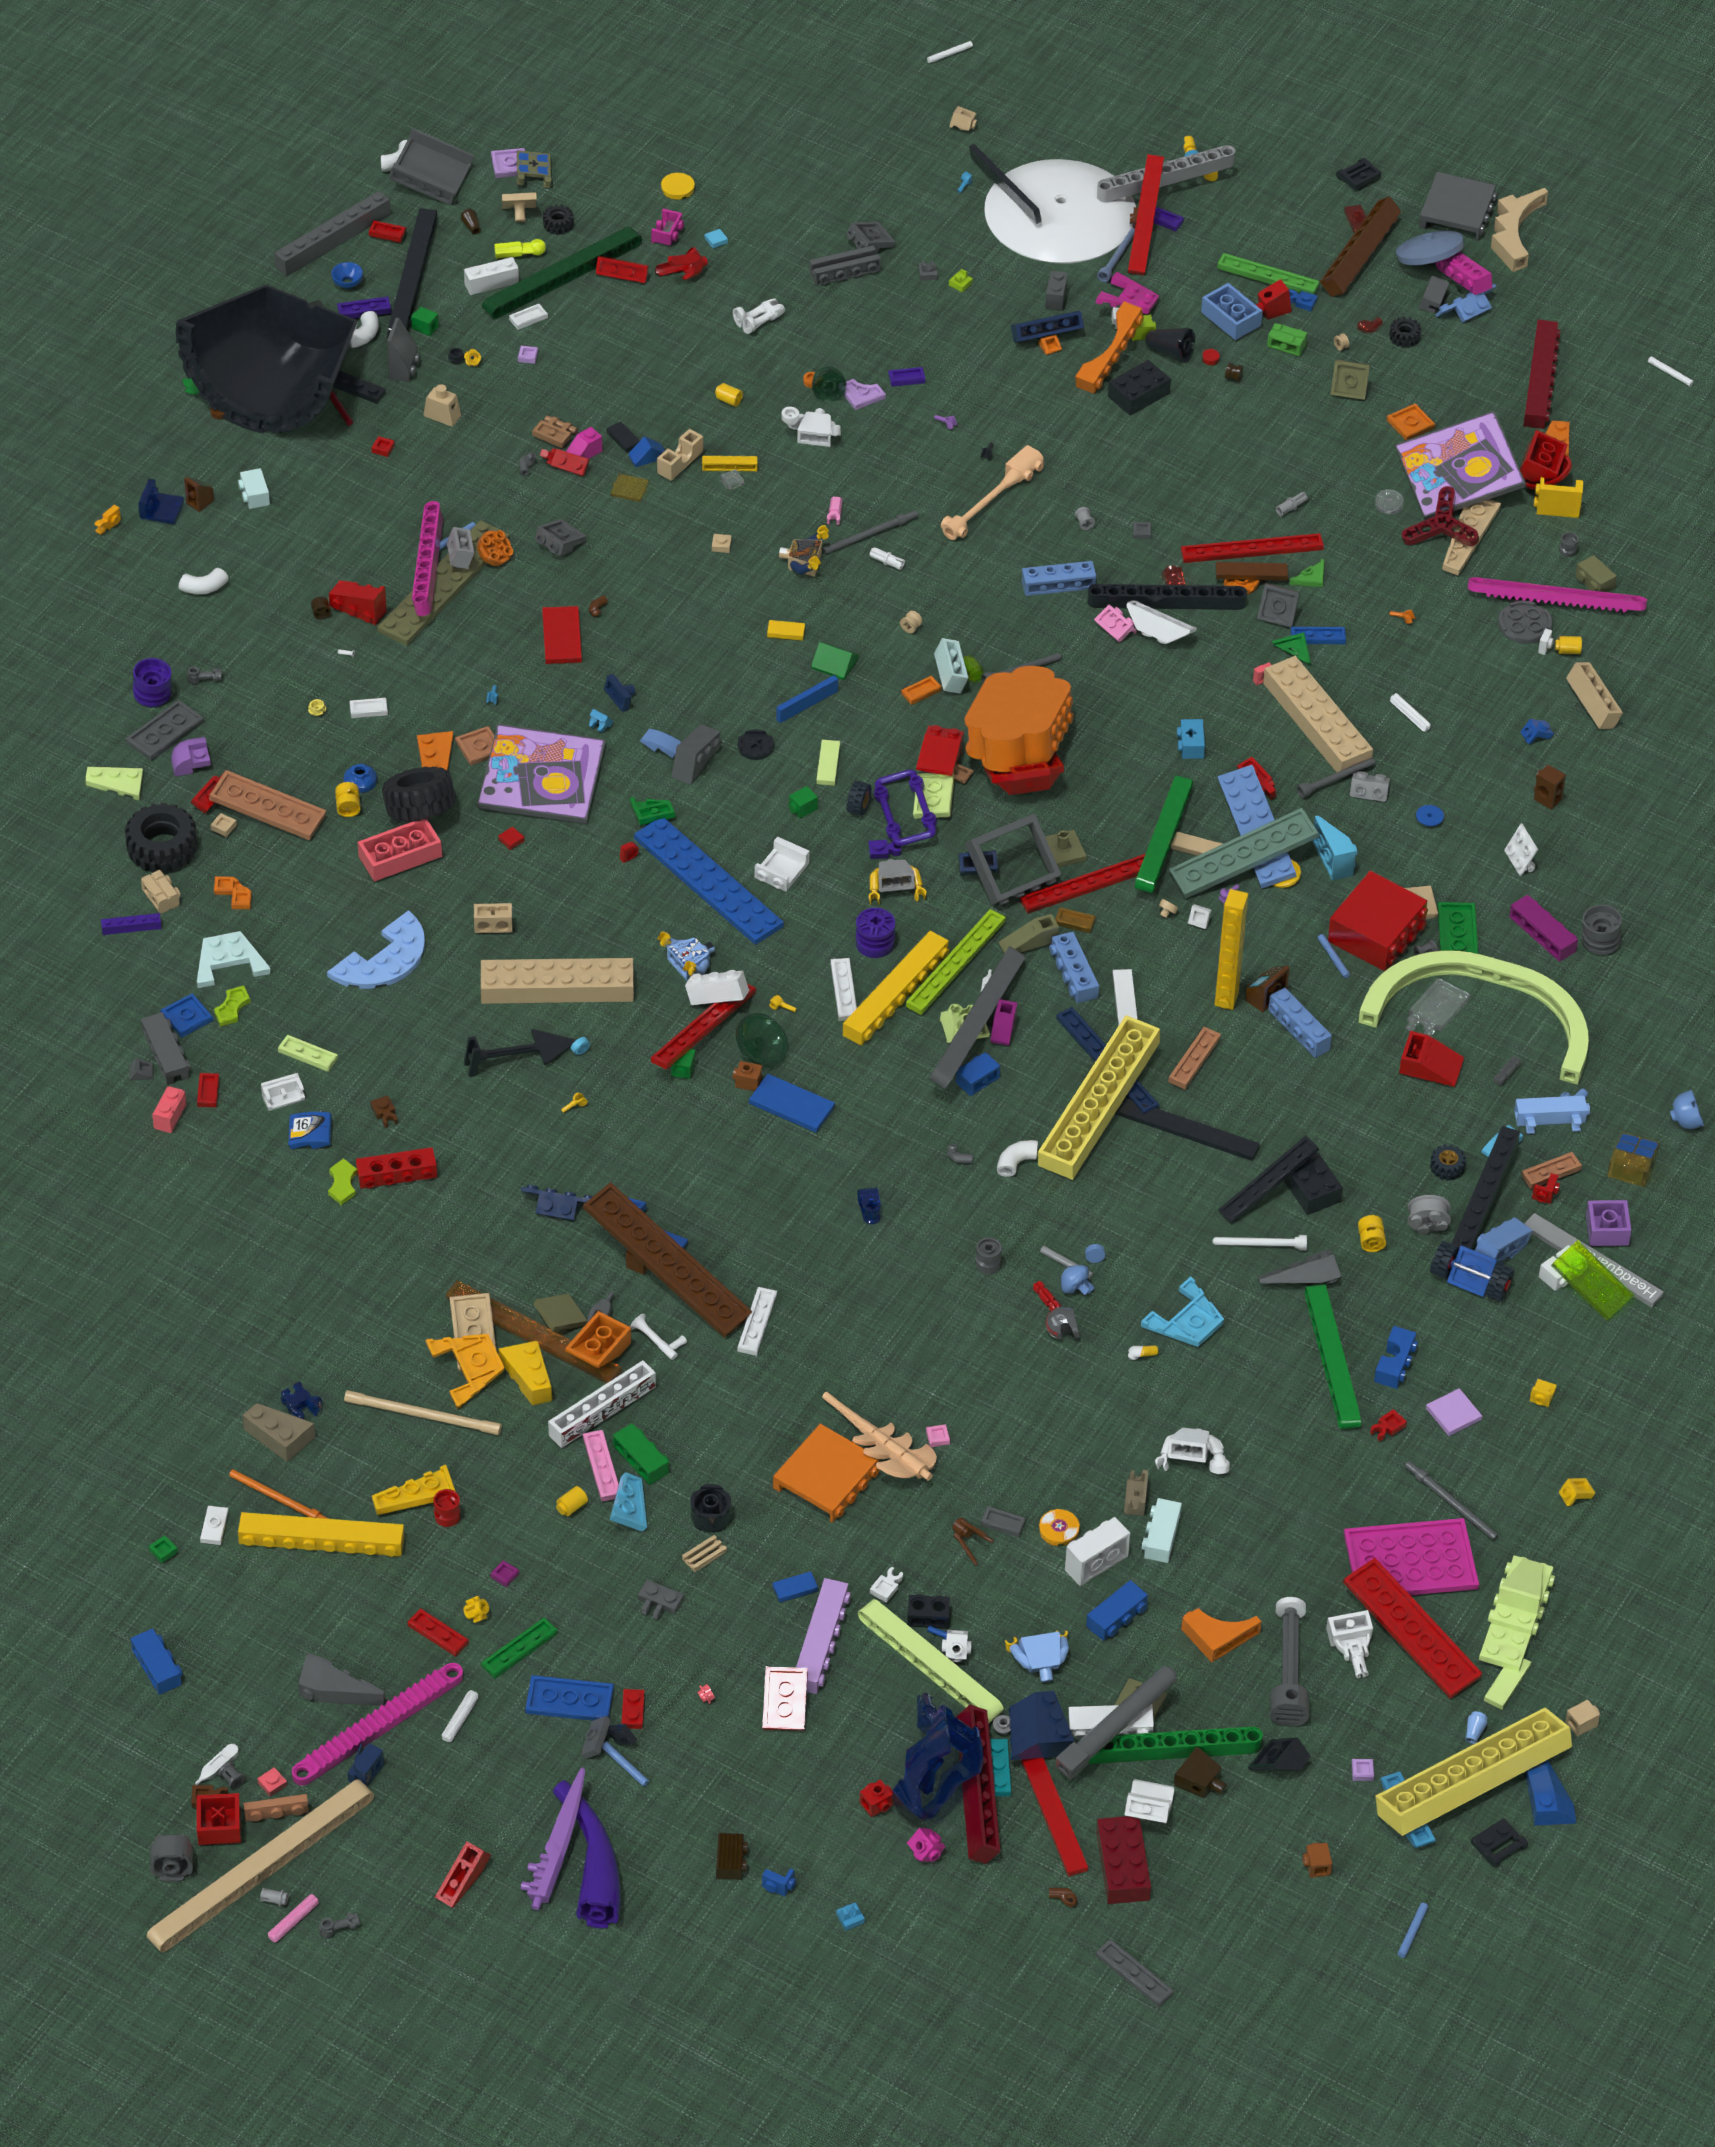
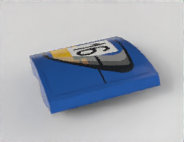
M303 1112L290 1115L289 1147L296 1149L310 1145L312 1149L330 1145L331 1113Z

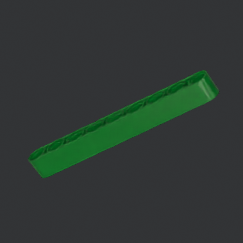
M1175 775L1138 872L1134 889L1153 894L1190 796L1193 779Z
M1325 1284L1306 1286L1305 1299L1339 1429L1361 1427L1360 1412L1327 1287Z
M1252 1726L1117 1735L1089 1760V1764L1188 1758L1196 1747L1200 1748L1209 1757L1255 1754L1261 1750L1263 1733L1259 1728Z

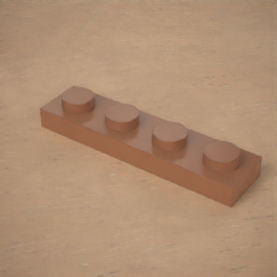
M1203 1027L1169 1076L1168 1082L1186 1089L1219 1042L1221 1034Z

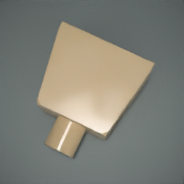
M445 385L434 387L426 398L424 416L453 427L461 417L457 395L446 391Z

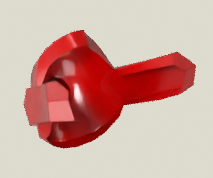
M692 247L685 255L668 256L667 263L656 265L655 274L661 277L684 271L685 275L682 278L687 280L699 275L703 267L708 265V261L705 256L701 257L696 247Z

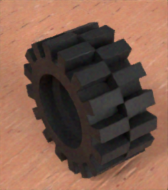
M555 204V207L551 205L543 212V227L547 232L550 231V234L555 232L556 235H559V233L563 235L564 232L568 233L569 229H573V212L568 206L564 208L562 204L560 207H558V204Z
M1399 317L1397 320L1394 319L1393 323L1391 322L1389 339L1392 340L1393 344L1396 343L1398 347L1402 345L1401 348L1405 346L1410 348L1411 345L1414 347L1419 343L1421 326L1419 322L1417 323L1416 319L1412 321L1411 317L1409 319H1406V317L1401 319Z

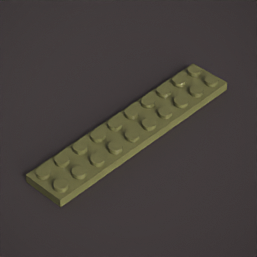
M480 520L470 530L474 555L468 569L451 566L449 553L438 563L431 612L426 616H418L416 614L412 601V590L378 625L377 632L408 646L487 564L478 553L477 542L484 533L500 529ZM504 532L505 536L510 540V534Z

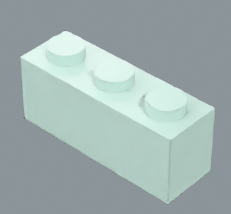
M942 638L934 655L943 690L960 694L968 680L959 641Z
M1158 1498L1156 1506L1152 1505L1150 1517L1153 1519L1152 1522L1148 1521L1146 1533L1148 1538L1144 1537L1142 1543V1550H1145L1144 1558L1165 1563L1169 1562L1181 1515L1182 1503Z

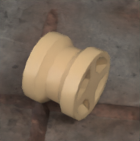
M909 611L906 617H903L900 621L902 629L907 633H914L917 627L923 623L922 617L915 611Z

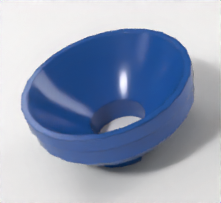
M343 262L332 269L331 275L336 285L350 289L361 282L363 271L358 264ZM347 279L352 280V282H348V283L343 282V281H344V280H347Z
M357 764L346 770L344 782L356 784L359 787V793H365L376 786L377 774L372 767ZM364 770L365 773L362 775H358L355 773V771Z

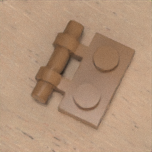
M547 415L545 420H541L532 430V436L563 448L571 439V433L576 434L578 428L569 422L564 423L555 416L550 417Z

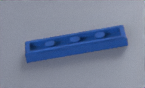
M835 675L777 706L776 720L782 723L838 692V678Z

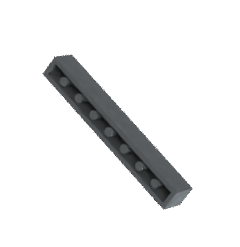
M377 191L274 253L275 268L287 277L369 228L374 220L381 221L391 215L390 199L380 191Z

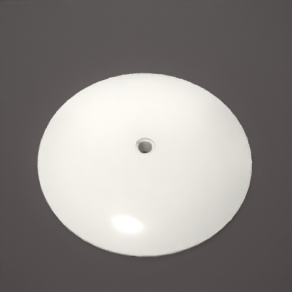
M1063 159L1031 162L1005 174L1039 208L1042 222L1036 224L996 183L991 187L985 201L986 222L991 232L1002 244L1022 256L1049 263L1084 262L1099 258L1120 246L1130 229L1133 228V224H1130V214H1133L1134 207H1136L1132 195L1109 202L1099 201L1097 199L1098 182L1114 175L1088 163Z

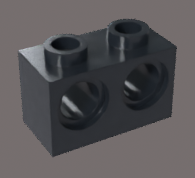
M921 1594L909 1595L907 1625L909 1627L928 1628L932 1626L938 1629H948L950 1597L941 1595L925 1596Z

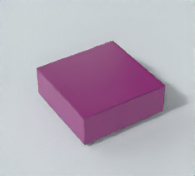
M503 1560L490 1573V1576L498 1583L508 1587L519 1575V1570Z

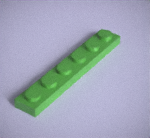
M1223 253L1217 263V269L1264 283L1273 284L1281 279L1288 289L1295 290L1298 293L1303 291L1314 295L1319 287L1318 280Z

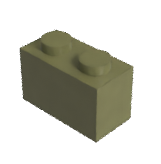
M1594 555L1577 564L1576 577L1589 590L1609 592L1615 589L1617 575Z

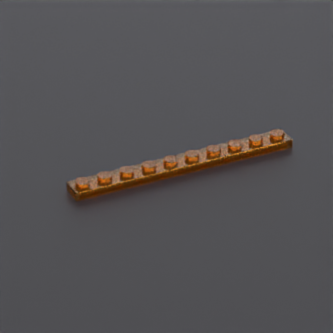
M457 1280L446 1293V1298L450 1300V1297L483 1293ZM490 1298L494 1324L528 1342L538 1341L539 1347L606 1383L615 1379L622 1372L621 1366L611 1361L597 1368L565 1351V1348L572 1340L555 1331L552 1332L551 1329Z

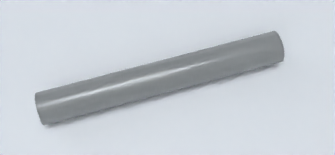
M1043 1246L1040 1250V1253L1066 1267L1078 1265L1046 1246ZM1089 1271L1088 1279L1090 1280L1093 1277V1273L1091 1271Z

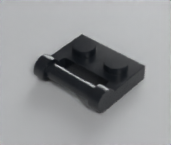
M1361 158L1357 163L1346 169L1336 171V176L1339 180H1343L1351 188L1357 190L1381 178V171L1365 158Z
M1505 1818L1471 1838V1844L1493 1867L1499 1865L1501 1860L1518 1849H1524L1528 1846L1526 1838L1520 1835ZM1509 1841H1513L1512 1844L1502 1849L1498 1853H1492L1495 1850L1502 1847L1503 1845H1505L1506 1843H1508Z

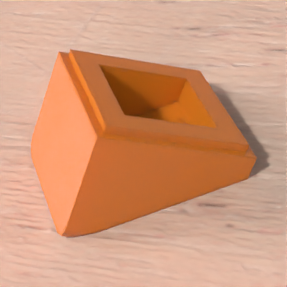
M1056 334L1041 338L1038 341L1039 346L1046 355L1062 350Z

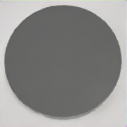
M1515 601L1509 603V606L1500 611L1498 627L1501 633L1508 639L1517 643L1532 644L1540 641L1545 628L1551 630L1552 617L1548 610L1535 605V602Z

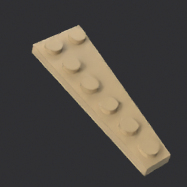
M1488 499L1465 507L1460 514L1459 521L1476 529L1480 542L1500 510L1501 503ZM1461 528L1455 529V533L1461 531ZM1452 538L1442 570L1459 576L1478 543L1474 546H1467Z

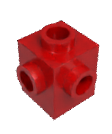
M880 1779L875 1783L868 1784L860 1791L859 1803L873 1817L880 1812L887 1811L892 1806L893 1791L889 1785H885Z

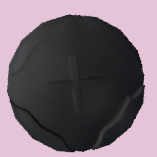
M753 729L746 731L742 736L740 735L737 747L743 757L750 760H761L773 752L774 741L773 737L766 734L765 731Z

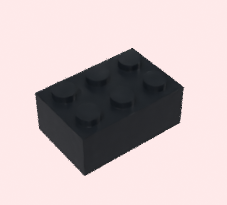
M1147 360L1109 381L1108 398L1131 416L1170 394L1171 378L1150 360Z
M1319 1152L1314 1154L1284 1180V1183L1307 1215L1341 1202L1343 1187Z

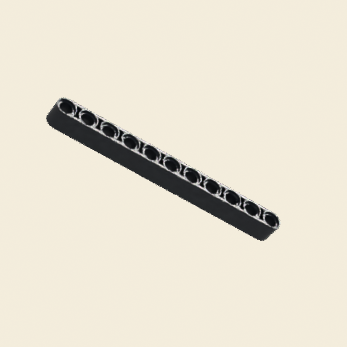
M419 209L388 326L387 339L395 318H399L407 331L409 330L411 316L414 311L437 222V210Z

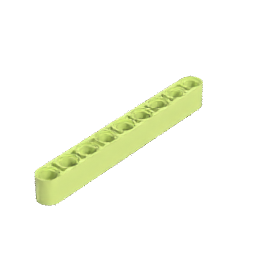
M871 1600L858 1611L859 1619L868 1628L965 1708L973 1705L986 1709L988 1724L1004 1711L1003 1705L996 1697L878 1600Z

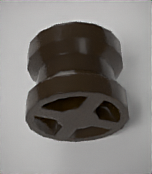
M1229 362L1225 372V379H1234L1235 382H1239L1242 377L1243 366H1236Z
M316 597L311 601L313 616L316 619H325L330 616L331 609L327 598Z

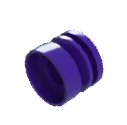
M146 658L135 665L133 669V696L141 705L158 707L170 699L172 673L170 666L161 659Z
M869 908L862 911L856 919L855 945L857 950L869 958H881L890 954L895 944L894 916L882 908Z

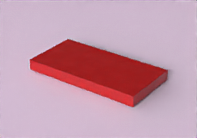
M578 606L542 607L545 664L582 662Z

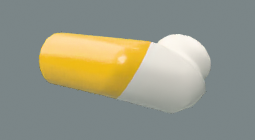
M1156 1345L1132 1346L1128 1350V1357L1131 1360H1137L1138 1357L1154 1356L1158 1354V1347Z

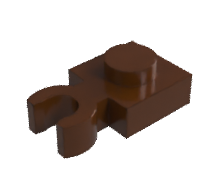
M388 1095L370 1101V1106L376 1118H383V1126L385 1128H388V1121H393L395 1125L398 1124L395 1107Z
M192 1785V1808H197V1795L229 1794L228 1788L220 1787L214 1790L213 1785Z

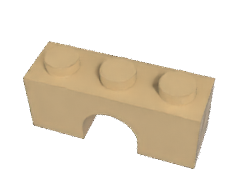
M691 429L687 430L679 438V444L675 452L667 449L657 458V473L672 481L703 452V436Z

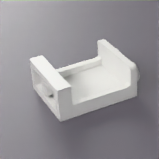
M777 837L774 840V849L761 865L758 863L755 865L754 878L787 892L808 866L810 851Z
M1134 1779L1131 1793H1128L1125 1815L1166 1823L1172 1807L1175 1788L1173 1786Z

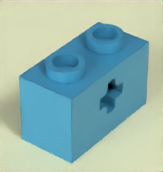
M1181 719L1180 727H1177V738H1180L1178 740V751H1181L1182 759H1204L1203 719Z

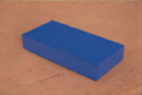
M811 1571L772 1583L779 1603L818 1591V1586Z

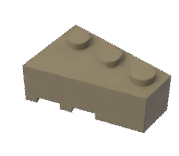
M258 1403L242 1415L244 1430L286 1462L315 1438L314 1423Z

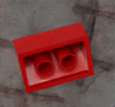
M1536 430L1527 446L1520 466L1523 478L1536 482L1540 481L1541 477L1544 480L1557 477L1568 444Z

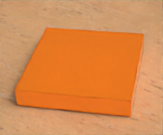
M1416 403L1387 416V421L1406 441L1435 429L1436 425Z

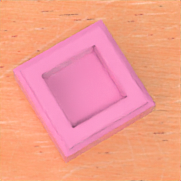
M946 1424L926 1427L930 1447L950 1444Z

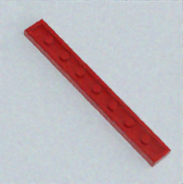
M1147 154L1128 273L1145 275L1164 161L1162 156Z
M1318 533L1181 546L1180 551L1183 563L1320 551L1324 549L1321 534Z
M1145 854L1021 896L1020 902L1029 914L1137 877Z
M747 983L749 991L744 1000L713 1003L651 1057V1062L667 1070L756 993V987Z
M1044 1758L1020 1759L1067 1876L1087 1872L1088 1865Z

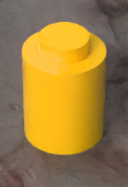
M725 383L718 385L715 390L718 400L735 407L740 404L743 398L742 390Z
M1559 636V639L1555 640V650H1558V654L1581 655L1582 638L1581 636Z
M575 1486L557 1499L556 1508L561 1515L570 1516L588 1502L587 1495L579 1486Z

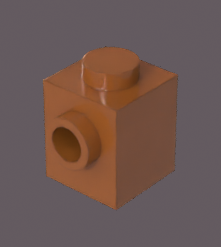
M740 1061L738 1068H734L732 1079H735V1087L755 1091L762 1080V1065Z
M1328 1843L1306 1845V1852L1302 1854L1304 1867L1307 1866L1310 1878L1331 1876L1332 1861Z

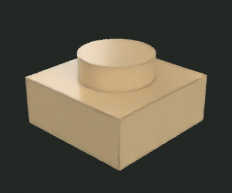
M714 534L712 551L729 553L731 535Z
M220 813L210 826L212 831L227 837L237 823L235 819Z

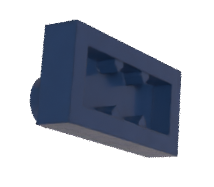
M614 674L607 675L604 686L605 692L622 712L628 711L632 698L631 695L635 694L634 686L632 684L623 686Z

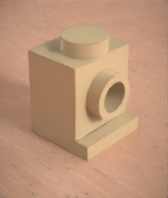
M958 106L953 113L949 127L957 126L960 130L967 131L970 128L974 129L977 123L975 119L977 113Z

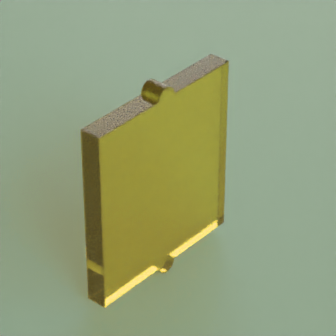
M619 474L616 482L613 483L611 496L640 502L643 494L646 493L649 480Z

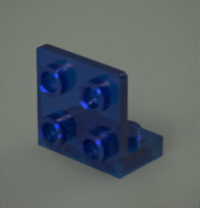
M148 479L138 503L140 518L174 524L184 502V497L159 493V488L156 487V480Z

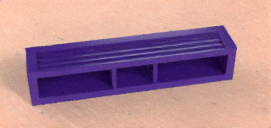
M160 913L101 919L102 935L161 929Z

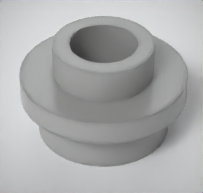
M1000 1715L994 1719L993 1729L997 1734L1004 1736L1011 1732L1008 1716Z

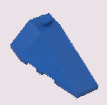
M1546 1760L1525 1771L1534 1826L1575 1824L1576 1816L1573 1802L1550 1762Z

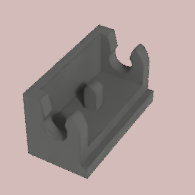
M1431 276L1418 309L1435 313L1436 310L1429 305L1439 308L1449 282Z

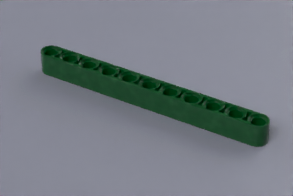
M625 227L491 295L483 301L482 308L493 319H498L596 269L599 256L616 259L637 248L642 242V237L633 228Z

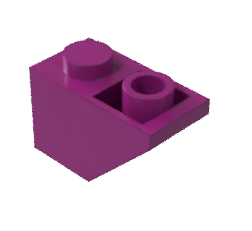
M999 999L990 1042L1009 1046L1017 1018V1002Z

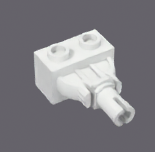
M1368 1610L1329 1617L1326 1630L1331 1647L1336 1646L1344 1654L1345 1661H1349L1350 1656V1662L1353 1663L1356 1678H1361V1674L1362 1677L1368 1676L1369 1673L1364 1657L1369 1655L1368 1646L1373 1632Z

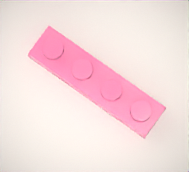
M603 1430L583 1433L584 1444L601 1502L613 1500L616 1497L619 1484Z

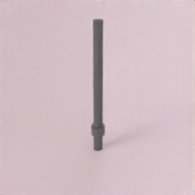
M914 510L907 514L897 515L895 519L822 548L823 553L826 555L896 525L906 524L908 520L918 517V512Z
M1410 1460L1405 1464V1467L1415 1475V1478L1420 1483L1424 1482L1490 1539L1495 1541L1499 1535L1431 1479L1429 1473L1424 1469H1419Z

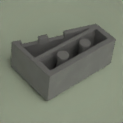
M701 724L677 745L671 778L691 785L716 749L720 747L721 732Z

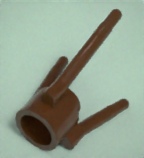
M961 1517L952 1526L953 1531H955L953 1537L959 1541L970 1560L977 1566L978 1562L962 1537L968 1538L974 1532L990 1543H993L994 1540Z

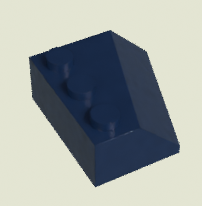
M1055 1691L1035 1692L1010 1706L1009 1728L1011 1729L1010 1745L1012 1751L1010 1760L1057 1757L1074 1742Z

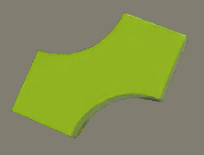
M244 985L226 990V1000L214 1009V1014L220 1027L238 1022V1012L243 1006L250 1003V997Z
M344 1158L329 1169L334 1183L328 1190V1195L340 1205H343L356 1195V1190L352 1187L351 1181L356 1176L357 1169Z

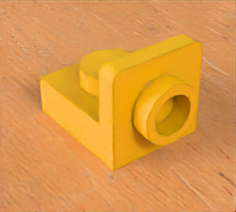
M1537 1379L1535 1386L1531 1390L1530 1401L1537 1405L1549 1407L1557 1385Z
M1568 1478L1559 1490V1494L1567 1506H1572L1576 1499H1592L1595 1491L1586 1478Z

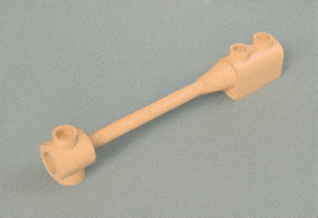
M1026 445L1006 463L1005 477L995 489L962 517L958 515L953 518L946 516L942 520L941 528L944 535L950 540H955L958 536L964 538L968 532L966 523L1004 489L1020 483L1024 479L1027 481L1031 480L1034 470L1041 471L1043 469L1044 459L1042 454L1031 446Z

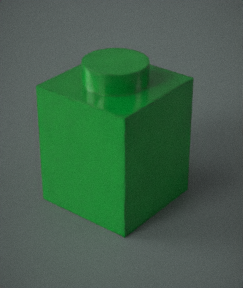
M420 307L411 316L412 330L431 336L439 327L438 313Z
M806 786L789 795V810L801 819L818 810V796Z
M690 1049L671 1065V1076L691 1078L695 1065L694 1049Z

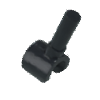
M992 442L989 443L987 448H982L980 458L991 459L993 452L991 449L994 445Z

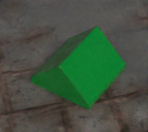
M819 642L811 669L830 676L835 675L837 678L844 680L859 658V654L829 643Z

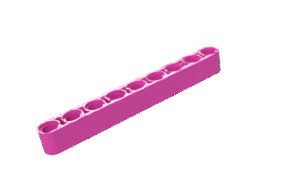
M436 501L425 504L412 593L413 605L418 616H426L432 610L443 525L440 504Z

